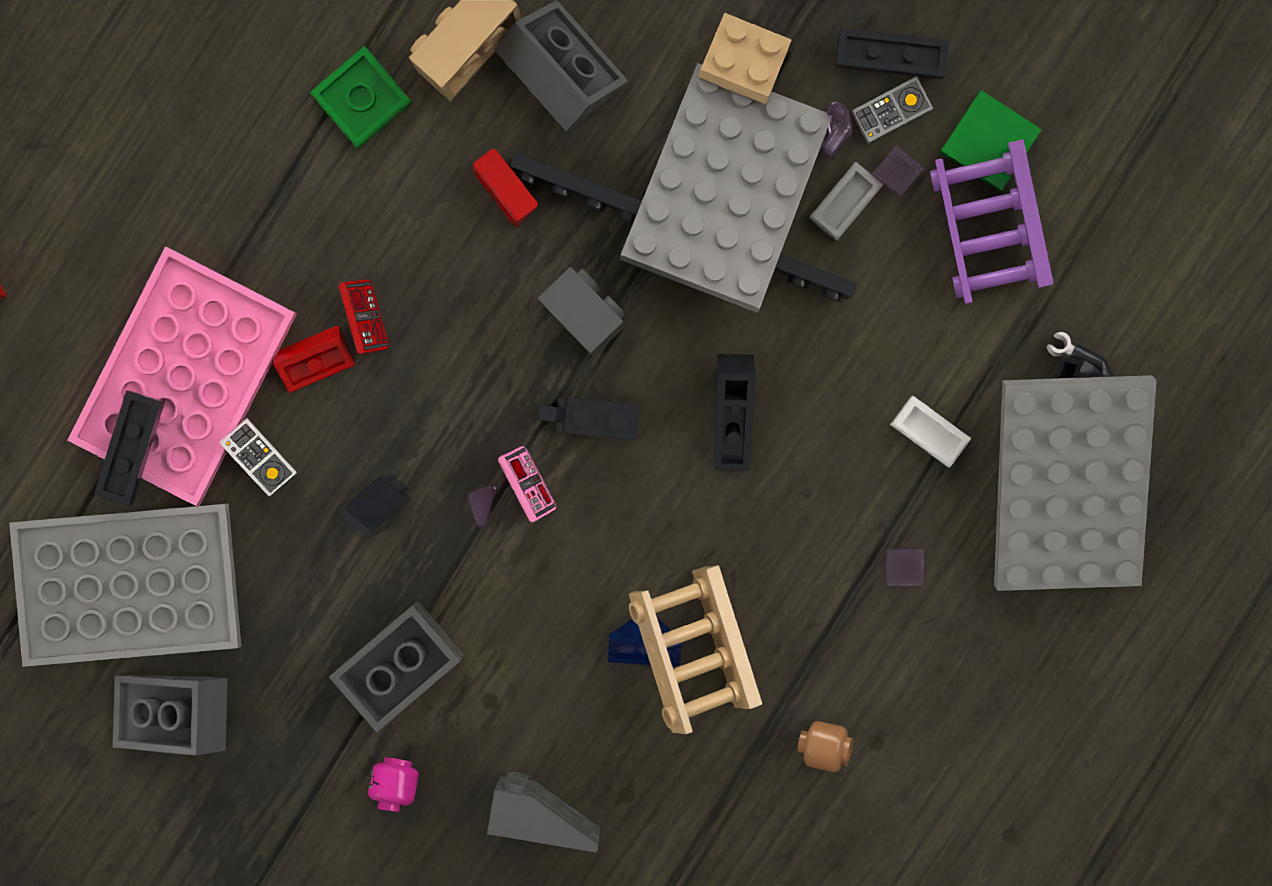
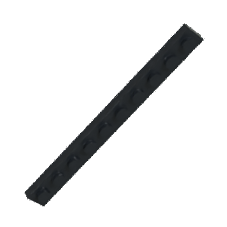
M515 153L510 165L512 171L517 173L519 180L526 184L536 186L539 181L550 185V192L566 199H570L572 194L584 198L585 206L600 212H604L605 207L618 211V218L631 224L634 223L642 203L641 200ZM782 254L779 256L772 275L773 277L774 273L777 272L788 276L787 283L807 290L809 285L822 289L821 296L840 303L842 298L850 299L853 297L858 284Z

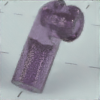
M838 101L832 102L827 107V116H832L828 126L829 135L820 147V151L832 159L852 134L849 111L842 102Z

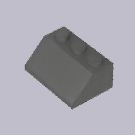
M557 0L516 21L494 49L566 132L590 117L628 82L624 75Z

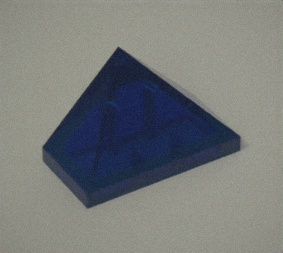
M657 618L662 634L672 631ZM633 619L609 634L608 662L651 665L639 626ZM682 643L667 648L672 667L680 666Z

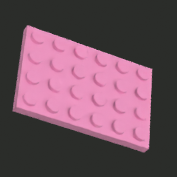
M165 247L68 441L105 459L126 390L165 401L141 478L195 506H200L227 453L219 442L243 422L273 363V358L277 355L297 313Z

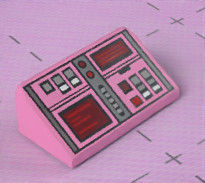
M524 446L499 457L498 462L529 521L534 522L556 509L552 496Z

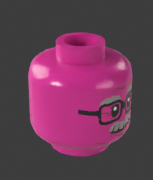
M384 757L383 762L376 763L373 766L368 796L372 800L379 801L378 809L399 812L400 805L408 806L413 803L419 773L416 769L411 768L412 762Z

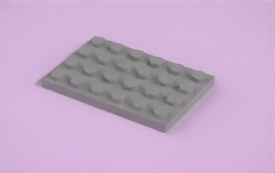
M697 63L622 250L620 260L758 313L832 115L772 91L767 103L763 104L698 78L702 64Z
M1152 375L1002 380L994 585L997 591L1142 586L1156 379Z
M229 503L9 523L22 667L241 647Z

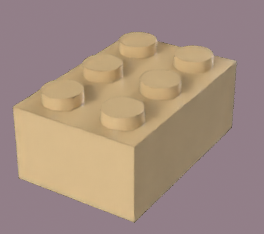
M460 0L453 9L447 7L439 15L435 22L438 26L429 36L424 34L417 39L410 50L412 52L409 57L410 61L420 75L451 101L496 52L494 49L512 25L522 19L518 5L513 0Z

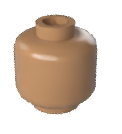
M815 721L808 731L802 730L798 742V752L804 753V762L807 766L830 772H838L842 765L848 766L853 738L848 737L846 728Z

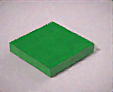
M365 46L310 92L358 150L413 104Z
M981 90L939 153L960 167L1002 158L1003 153L1009 152V142L1022 139L1024 140L1027 153L1042 129ZM1006 172L979 179L1000 192L1012 174L1007 175Z

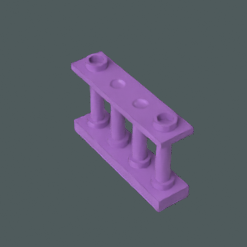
M1023 139L1009 142V152L1003 153L1002 158L945 171L943 159L935 160L937 169L930 171L934 192L942 191L959 276L952 277L956 297H964L965 304L973 303L972 291L1029 279V282L1036 281L1038 289L1054 285ZM1006 172L1007 175L1014 174L1017 188L1010 189L1009 194L957 206L952 205L948 185ZM1013 207L1014 211L1022 210L1024 224L1018 225V229L960 242L956 224L957 220ZM1020 243L1022 247L1029 245L1032 260L1025 261L1026 265L967 277L963 256Z

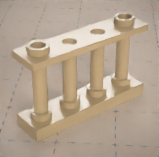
M719 565L705 566L693 570L694 580L692 585L653 599L650 598L648 590L629 593L631 603H629L630 615L639 626L664 705L662 716L667 727L672 730V733L688 734L693 732L689 721L690 717L728 702L733 703L735 708L752 709L762 705ZM696 598L701 600L705 611L704 619L662 634L656 617L657 612ZM708 632L712 635L716 646L714 654L673 669L667 651L668 647ZM718 667L723 669L727 681L724 689L684 704L678 686L679 682Z

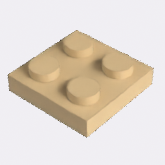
M724 13L698 78L766 104L790 46L791 39Z

